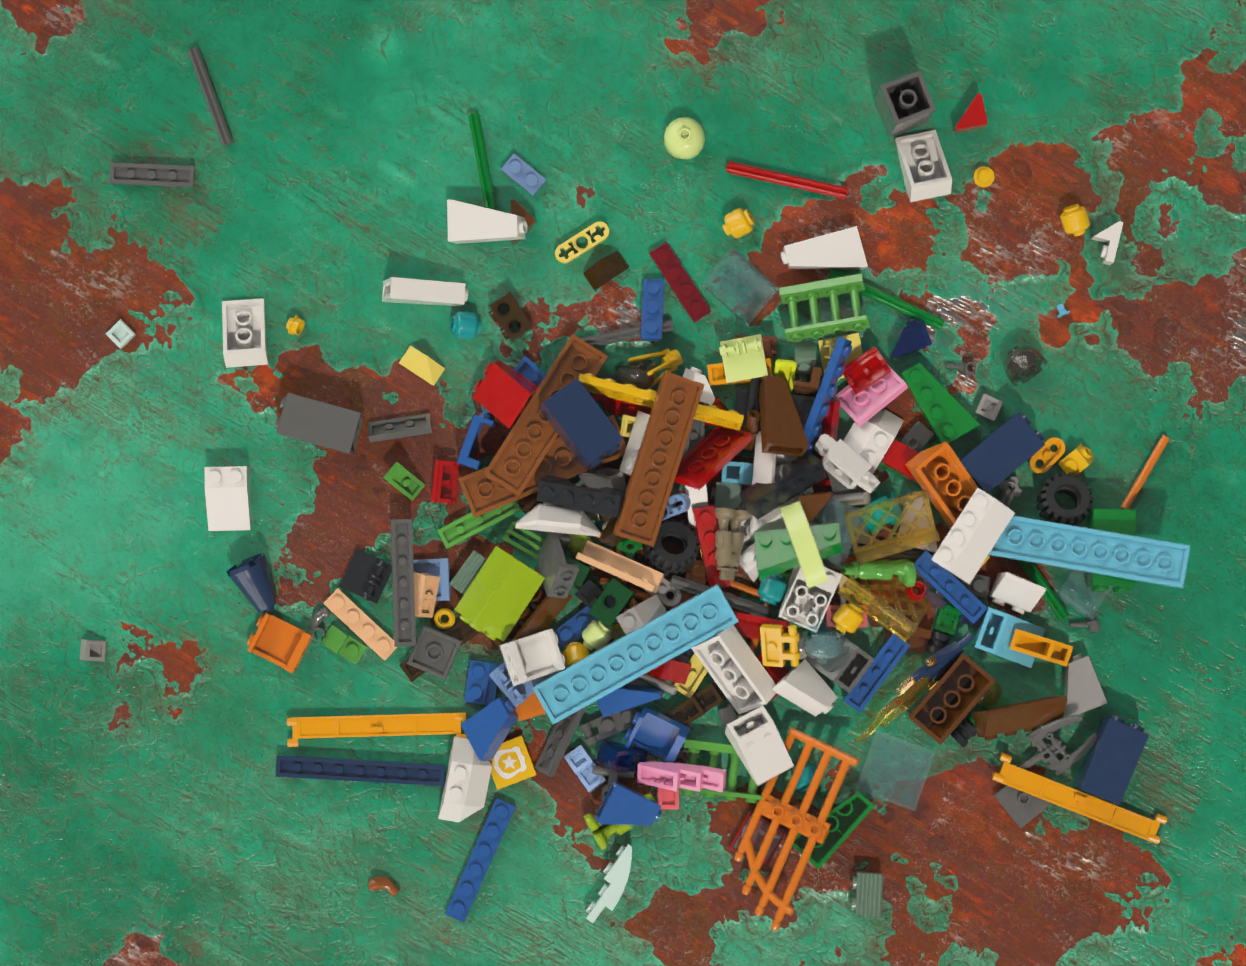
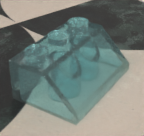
M734 248L720 260L701 284L747 326L779 291L778 287Z

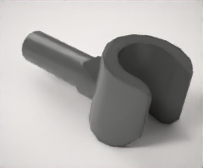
M967 362L965 364L946 363L945 368L958 369L963 371L964 374L970 375L975 372H969L967 366H974L976 364L974 362Z
M1097 620L1070 622V627H1088L1090 633L1101 630Z

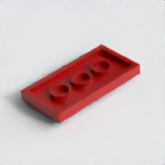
M717 425L680 461L674 482L700 490L753 439L751 433L741 429L738 431Z

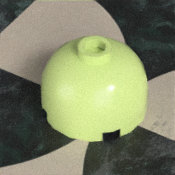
M688 117L672 121L664 133V145L668 153L678 159L686 160L697 156L705 143L703 128L697 121Z

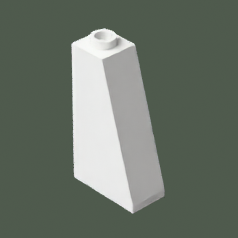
M447 200L448 242L461 244L526 239L525 233H527L528 226L523 217L455 200Z
M857 226L786 245L783 247L784 252H780L782 262L787 264L788 269L864 270L868 267Z
M391 277L383 281L382 302L461 306L468 299V289H465L466 283Z

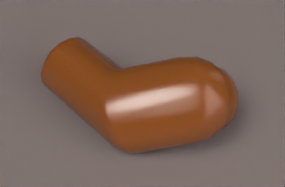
M386 876L373 877L368 883L369 890L375 892L376 890L385 889L392 897L400 891L392 880Z

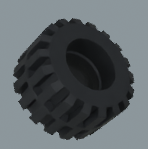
M1065 472L1060 473L1059 476L1057 474L1053 475L1051 479L1046 481L1037 497V502H1039L1037 510H1041L1039 513L1040 517H1045L1047 522L1071 526L1080 525L1091 511L1094 497L1090 496L1093 493L1092 489L1087 488L1089 485L1087 481L1083 483L1081 481L1082 477L1078 475L1075 478L1074 473H1069L1068 476H1066ZM1056 493L1068 494L1075 502V509L1066 510L1061 508L1056 503L1054 495Z
M672 518L670 522L667 519L663 520L654 547L644 544L643 553H646L644 558L646 561H650L649 567H654L656 571L663 572L664 576H668V574H671V576H677L678 573L680 575L684 574L686 570L688 571L698 555L700 546H698L700 543L699 538H695L697 533L695 530L691 531V525H684L685 521L680 520L676 522V519ZM672 541L676 543L682 553L677 555L668 553L662 547L661 542Z

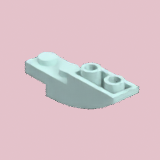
M630 843L626 846L622 844L615 854L618 858L614 864L609 862L603 871L606 874L604 879L610 884L608 886L606 884L603 885L598 892L600 898L596 903L592 901L585 911L588 913L586 919L594 923L605 906L613 911L624 891L631 868L632 845Z

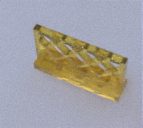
M926 490L844 514L854 550V558L858 564L940 540ZM923 497L924 504L920 511L911 507L914 499ZM899 503L905 506L900 517L891 513L894 505ZM908 509L918 513L912 524L903 519ZM876 510L885 512L879 523L870 518ZM888 515L898 519L892 530L883 525ZM861 516L865 518L859 529L852 525V517ZM921 516L928 519L929 527L921 529L916 526ZM868 521L878 525L872 536L863 531ZM901 521L910 526L907 533L902 535L895 532ZM881 528L890 532L887 539L882 541L875 538ZM860 534L870 538L865 546L858 548L857 539Z
M861 557V558L859 559V560L865 559V560H870V561H872L871 559L865 558V557ZM848 576L837 593L905 642L916 631L918 624L931 605L924 598L919 601L911 600L906 594L904 583L899 582L894 576L892 580H887L888 585H881L879 579H874L875 585H868L867 579H861V585ZM870 590H877L879 597L873 594ZM883 590H890L892 597H885ZM896 590H901L905 597H898ZM894 602L897 610L891 607L888 603ZM900 602H907L909 610H903ZM913 602L919 603L923 606V609L915 610ZM905 615H912L914 623L906 618Z

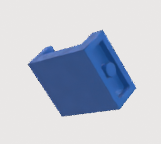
M480 413L479 416H473L457 461L458 464L476 471L480 470L482 463L472 459L471 456L482 425L495 428L496 424L492 421L493 418L483 413Z
M644 706L641 713L637 711L632 721L635 724L634 728L629 727L624 737L627 740L625 748L628 749L630 744H633L664 759L666 763H674L690 728Z

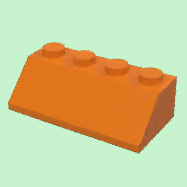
M943 442L921 451L905 465L951 529L979 487L949 444Z

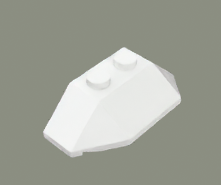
M887 410L879 411L861 427L854 422L843 442L850 445L856 453L872 465L870 472L873 474L896 437L904 420Z
M546 502L538 504L516 522V529L600 537V530L583 510Z
M456 736L453 738L438 819L460 822L482 809L485 805L492 765L489 761H479L468 738Z

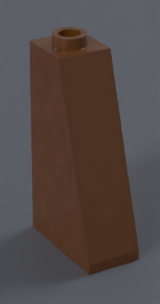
M775 375L764 376L759 385L762 453L803 456L809 447V443L786 380Z

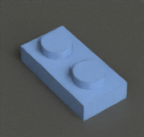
M515 153L501 168V171L532 196L546 182L544 177Z

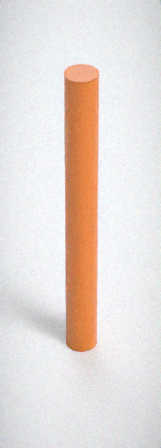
M1161 436L1122 503V509L1129 510L1170 440L1168 437Z

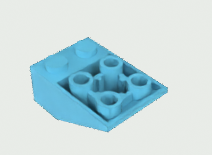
M987 607L988 609L983 614L972 647L1032 668L1035 657L1009 649L1015 629L1043 637L1045 628Z

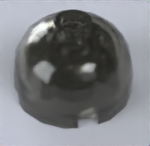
M1016 346L1008 352L1009 356L1005 361L1004 368L1005 374L1012 385L1018 386L1016 382L1021 381L1024 384L1042 371L1040 366L1043 363L1046 365L1047 360L1034 347L1023 346L1019 348Z
M651 359L634 361L625 365L624 361H621L614 366L616 380L619 384H632L644 390L649 388L656 378V373L650 376L647 375V372L656 368V362L652 363Z

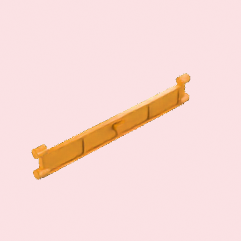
M466 713L287 718V726H292L293 739H287V746L298 747V739L439 734H456V737L467 738L466 734H461V721H466Z
M1001 752L999 760L1004 762L1000 773H993L992 780L1144 840L1159 844L1161 837L1156 834L1160 823L1166 824L1167 816L1157 813L1154 820L1014 766L1010 764L1012 756Z

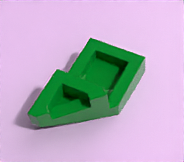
M952 604L944 606L938 612L933 631L954 637L962 613Z

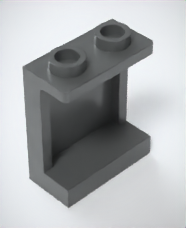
M549 532L537 559L540 574L545 577L543 585L547 597L567 598L579 571L578 565L567 564L564 553L571 539L567 533Z

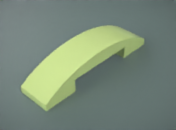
M800 501L779 508L807 587L811 588L828 582L822 560Z

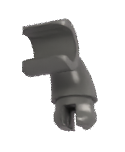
M327 607L319 608L313 615L312 636L314 639H317L315 634L317 630L322 631L323 637L326 635V631L320 627V623L325 618L330 617V611Z

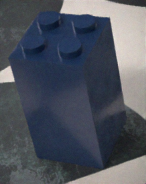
M578 378L543 402L539 408L584 469L589 466L591 469L595 468L604 460L603 456L605 454L609 457L621 447L619 443L623 440V437Z
M1016 413L959 459L979 489L985 493H989L1045 446L1043 442L1044 437L1038 430L1034 431L1029 426L1031 422L1024 414Z
M1109 715V717L1102 716L1096 730L1098 739L1087 752L1074 786L1120 805L1149 734L1144 733L1145 728L1131 723L1125 725L1124 719Z

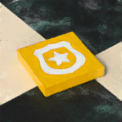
M522 735L503 742L494 758L489 761L492 765L491 775L497 790L537 775Z

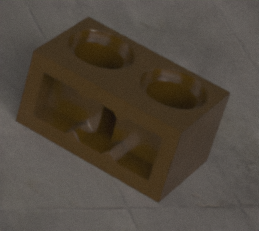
M511 292L489 305L491 308L489 314L494 322H500L503 327L500 329V332L506 340L510 338L514 342L533 330L532 325ZM503 304L510 307V311L506 315H501L498 312V308ZM513 322L521 324V329L516 333L509 330V326Z

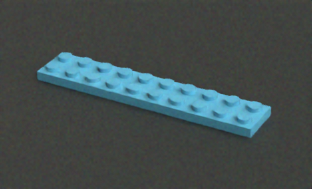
M1013 516L989 555L1183 589L1190 546Z
M716 584L660 615L634 632L624 635L534 685L532 688L551 722L555 724L738 622V619L720 587Z

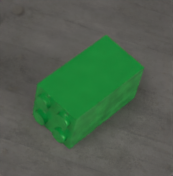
M1092 509L1086 517V528L1136 536V510ZM1086 572V588L1092 589V592L1102 593L1108 591V589H1113V593H1126V591H1130V588L1136 586V580Z

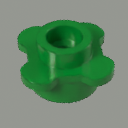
M627 538L617 544V549L625 553L629 559L633 558L634 553L642 548V543Z

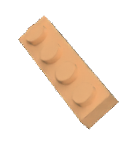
M339 588L323 603L384 661L398 648L394 647V640Z

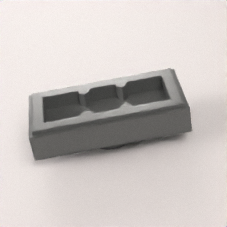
M917 421L900 442L919 452L934 433Z

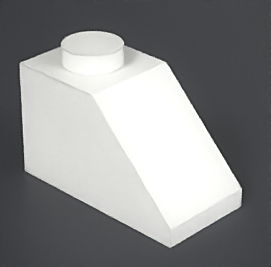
M695 367L686 368L683 374L684 378L705 384L699 402L705 405H713L715 397L706 376L702 375L703 371Z

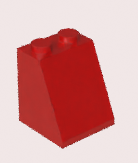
M497 360L494 363L490 362L484 373L487 375L483 381L479 380L474 387L476 393L473 398L505 426L511 428L515 425L539 386L502 361Z

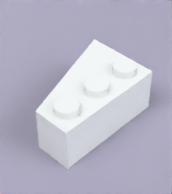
M641 411L637 412L619 470L631 477L650 416Z

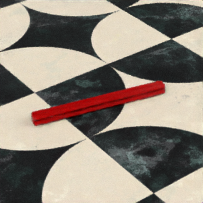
M731 161L727 164L726 172L842 199H846L849 189L847 187Z

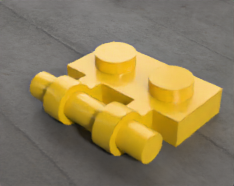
M761 625L763 666L784 667L785 660H791V666L793 667L799 666L801 651L798 649V641L800 637L796 625L788 626L789 633H783V625ZM784 642L789 643L790 650H784Z

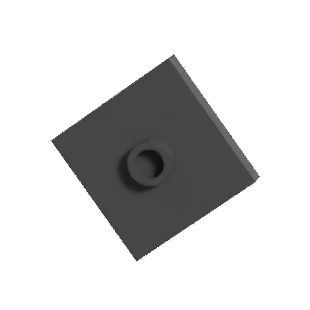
M423 625L407 664L446 680L462 641Z
M1007 785L994 794V797L1020 829L1052 804Z

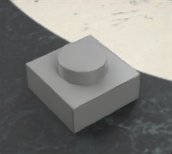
M983 394L975 413L994 422L1003 402Z

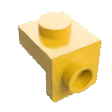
M1079 444L1057 464L1067 475L1074 473L1075 477L1088 467L1094 458L1088 447Z

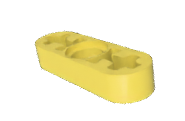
M596 222L559 245L555 250L557 261L567 264L606 240L609 236L608 226L604 222ZM596 227L604 228V236L596 235L593 237L595 242L592 243L590 236L586 233L590 231L591 235L596 233ZM585 237L588 240L586 248L581 249L577 247L576 241L578 238ZM572 242L574 249L578 253L574 254V251L568 253V259L560 258V250H569L571 246L568 244Z

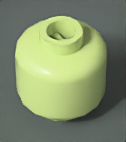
M600 620L591 621L582 632L583 644L589 650H599L605 647L613 638V628L608 627Z

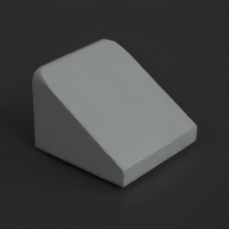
M81 640L80 660L105 662L106 641Z

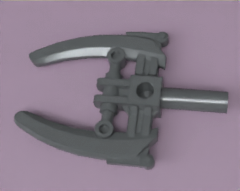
M1078 714L1054 720L1026 734V739L1031 740V745L1037 747L1038 753L1017 766L1026 770L1043 760L1044 763L1049 762L1048 766L1050 769L1055 770L1056 775H1060V773L1072 767V764L1080 760L1093 747L1098 736L1096 733H1093L1078 749L1070 754L1068 751H1065L1066 744L1062 742V739L1054 737L1052 732L1069 724L1082 721V716ZM1043 738L1050 739V743H1045ZM1062 753L1063 758L1059 760L1056 754Z

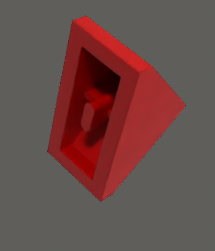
M978 92L954 128V132L958 133L986 127L988 122L982 94Z
M672 658L647 673L664 680L686 684L692 664Z

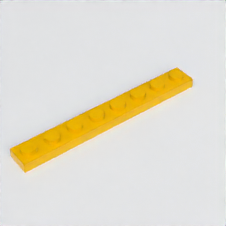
M588 373L579 375V381L590 393L648 408L653 407L657 394L655 390L639 389L632 384H619L615 380L600 379ZM698 404L694 419L740 431L744 415H740L737 411L733 410L724 411L714 405L705 406Z

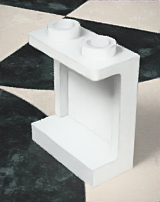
M552 628L500 645L513 686L565 669V658L559 650L558 637Z

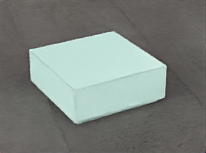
M121 319L106 333L120 349L136 335Z

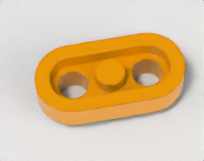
M1056 437L1048 439L1045 442V446L1029 459L1030 469L1037 474L1047 472L1064 454V442ZM1052 444L1056 445V452L1050 450ZM1038 459L1043 462L1042 467L1036 466Z

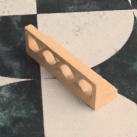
M588 540L582 554L578 552L576 559L653 593H657L665 575Z

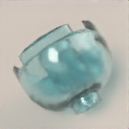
M811 631V635H807V632H802L804 652L810 658L816 659V663L828 664L830 659H835L841 654L844 647L845 634L840 633V637L834 636L835 632L817 631L816 633Z

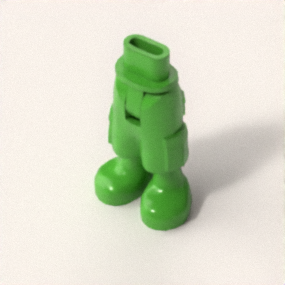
M861 559L850 562L849 565H841L840 567L842 574L849 575L853 579L859 577L860 579L892 580L893 575H896L897 580L903 582L906 587H913L916 582V568L909 559L894 561Z

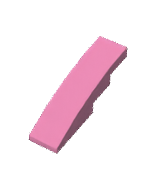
M639 762L637 783L672 791L684 788L700 792L702 788L723 792L726 784V770L684 763Z

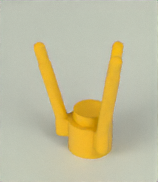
M669 348L660 352L628 359L629 362L664 356L661 358V365L647 372L649 376L664 368L667 369L666 372L671 373L678 369L677 366L683 364L678 350L670 351ZM663 373L653 380L650 386H654L661 381Z

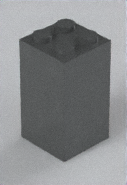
M921 71L880 86L874 98L875 105L889 138L928 124L936 111Z
M287 393L286 397L283 396L280 404V409H283L281 417H277L274 429H277V434L354 456L365 415L291 393Z

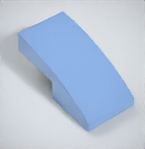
M582 745L564 756L589 793L607 781L603 775L592 773L593 766L596 765Z

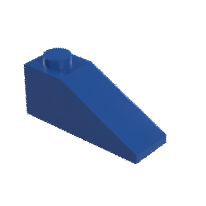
M625 684L596 701L602 716L606 717L662 698L665 692L660 688Z

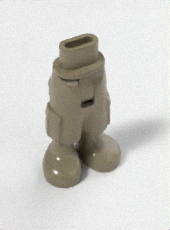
M716 508L715 515L718 519L719 531L715 532V559L717 561V570H720L719 580L734 581L735 572H738L737 568L744 541V534L739 533L740 524L742 521L750 519L751 514L745 510Z

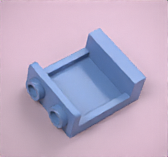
M449 558L413 560L414 571L440 576L436 601L451 600Z

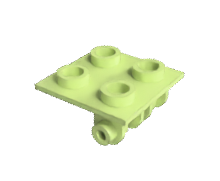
M761 334L720 342L719 349L723 359L727 383L768 376Z

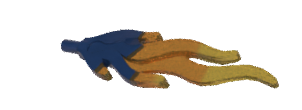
M968 631L957 643L954 641L930 656L925 661L926 665L913 672L895 690L898 696L879 711L869 728L855 738L854 741L858 743L867 738L879 725L886 728L893 719L907 710L921 696L925 689L930 691L953 666L964 651L963 648L974 636Z

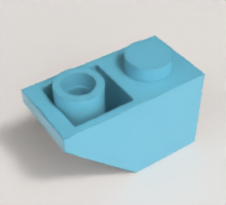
M728 462L722 468L721 482L752 485L754 464Z

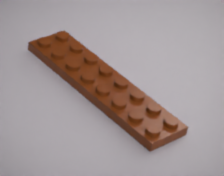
M572 334L483 475L519 497L558 436L539 408L543 402L574 379H579L580 374L588 373L596 376L608 356Z
M666 371L663 372L621 505L619 517L615 524L614 535L654 547L705 384Z
M614 415L607 417L620 434V429ZM558 437L519 497L484 476L483 474L488 467L461 477L458 480L473 517L476 518L537 493L539 480L546 475L569 480L593 469L590 466L584 469L563 440ZM624 439L619 443L621 447L609 457L605 454L603 456L604 460L595 468L622 458L627 447Z

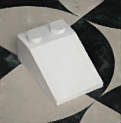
M936 130L895 138L903 179L910 202L951 194L952 177Z
M264 298L222 301L223 356L226 367L268 365Z
M204 467L208 530H251L250 467Z
M1003 572L997 574L989 597H992V602L1004 606L1005 603L1013 606V611L1024 614V611L1031 612L1045 593L1046 588L1010 573Z

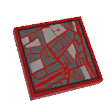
M748 812L729 849L735 852L738 851L739 844L753 815L752 812ZM761 817L752 836L755 856H757L771 822ZM778 827L762 863V867L766 869L787 832Z

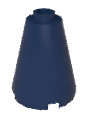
M264 553L244 559L238 565V568L235 564L226 571L230 579L257 612L262 611L265 614L275 609L274 605L277 602Z

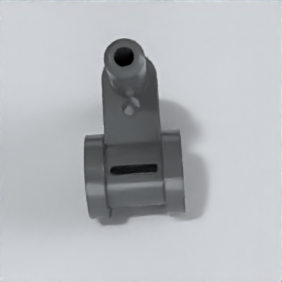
M593 766L592 771L596 775L609 776L608 784L604 785L601 790L603 800L606 796L605 792H608L613 781L617 782V777L634 779L635 772L618 769L619 767L610 766V768Z

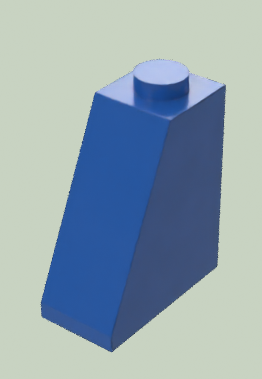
M508 698L496 699L461 724L479 761H491L518 718L515 711L516 707Z
M613 781L594 819L600 824L652 825L654 821L659 819L662 810H660L661 805L658 802Z

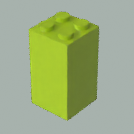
M496 546L454 610L461 614L460 619L477 631H481L494 641L498 638L504 642L545 577Z

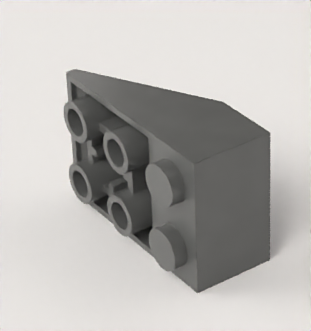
M824 622L820 624L817 633L814 632L809 638L808 654L804 658L812 667L847 693H851L875 660L831 627H824Z

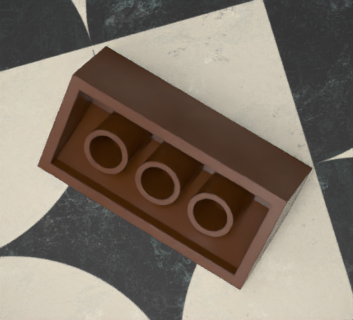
M535 568L534 571L540 574V571ZM542 582L505 641L503 642L498 638L492 641L500 647V645L546 631L573 596L568 594L567 598L547 597Z
M963 653L908 718L941 745L996 680Z
M1048 696L972 712L977 737H985V740H992L998 738L997 734L1004 733L1005 736L1016 735L1017 730L1024 729V732H1031L1036 729V726H1044L1054 720L1063 718L1067 698L1066 696Z

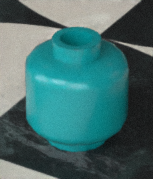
M458 311L455 316L451 317L450 331L454 333L456 338L474 339L477 333L481 332L482 321L478 320L476 313Z
M774 574L768 576L767 579L761 580L757 591L761 597L760 600L774 606L776 603H781L788 584L783 581L784 577Z
M807 761L795 788L801 790V793H806L817 769L815 764H809V761Z

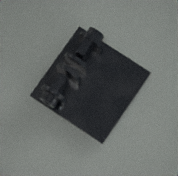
M356 548L339 587L377 604L391 575L392 564Z

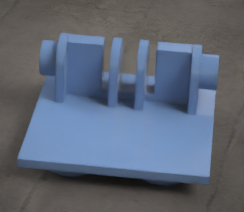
M505 661L489 674L515 707L534 692L532 688L534 685L547 679L545 676L513 686Z

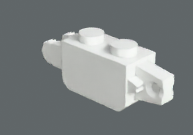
M827 434L820 435L814 448L823 457L824 469L848 489H854L858 485L869 493L873 492L880 481L870 472L872 465L841 439L837 442Z

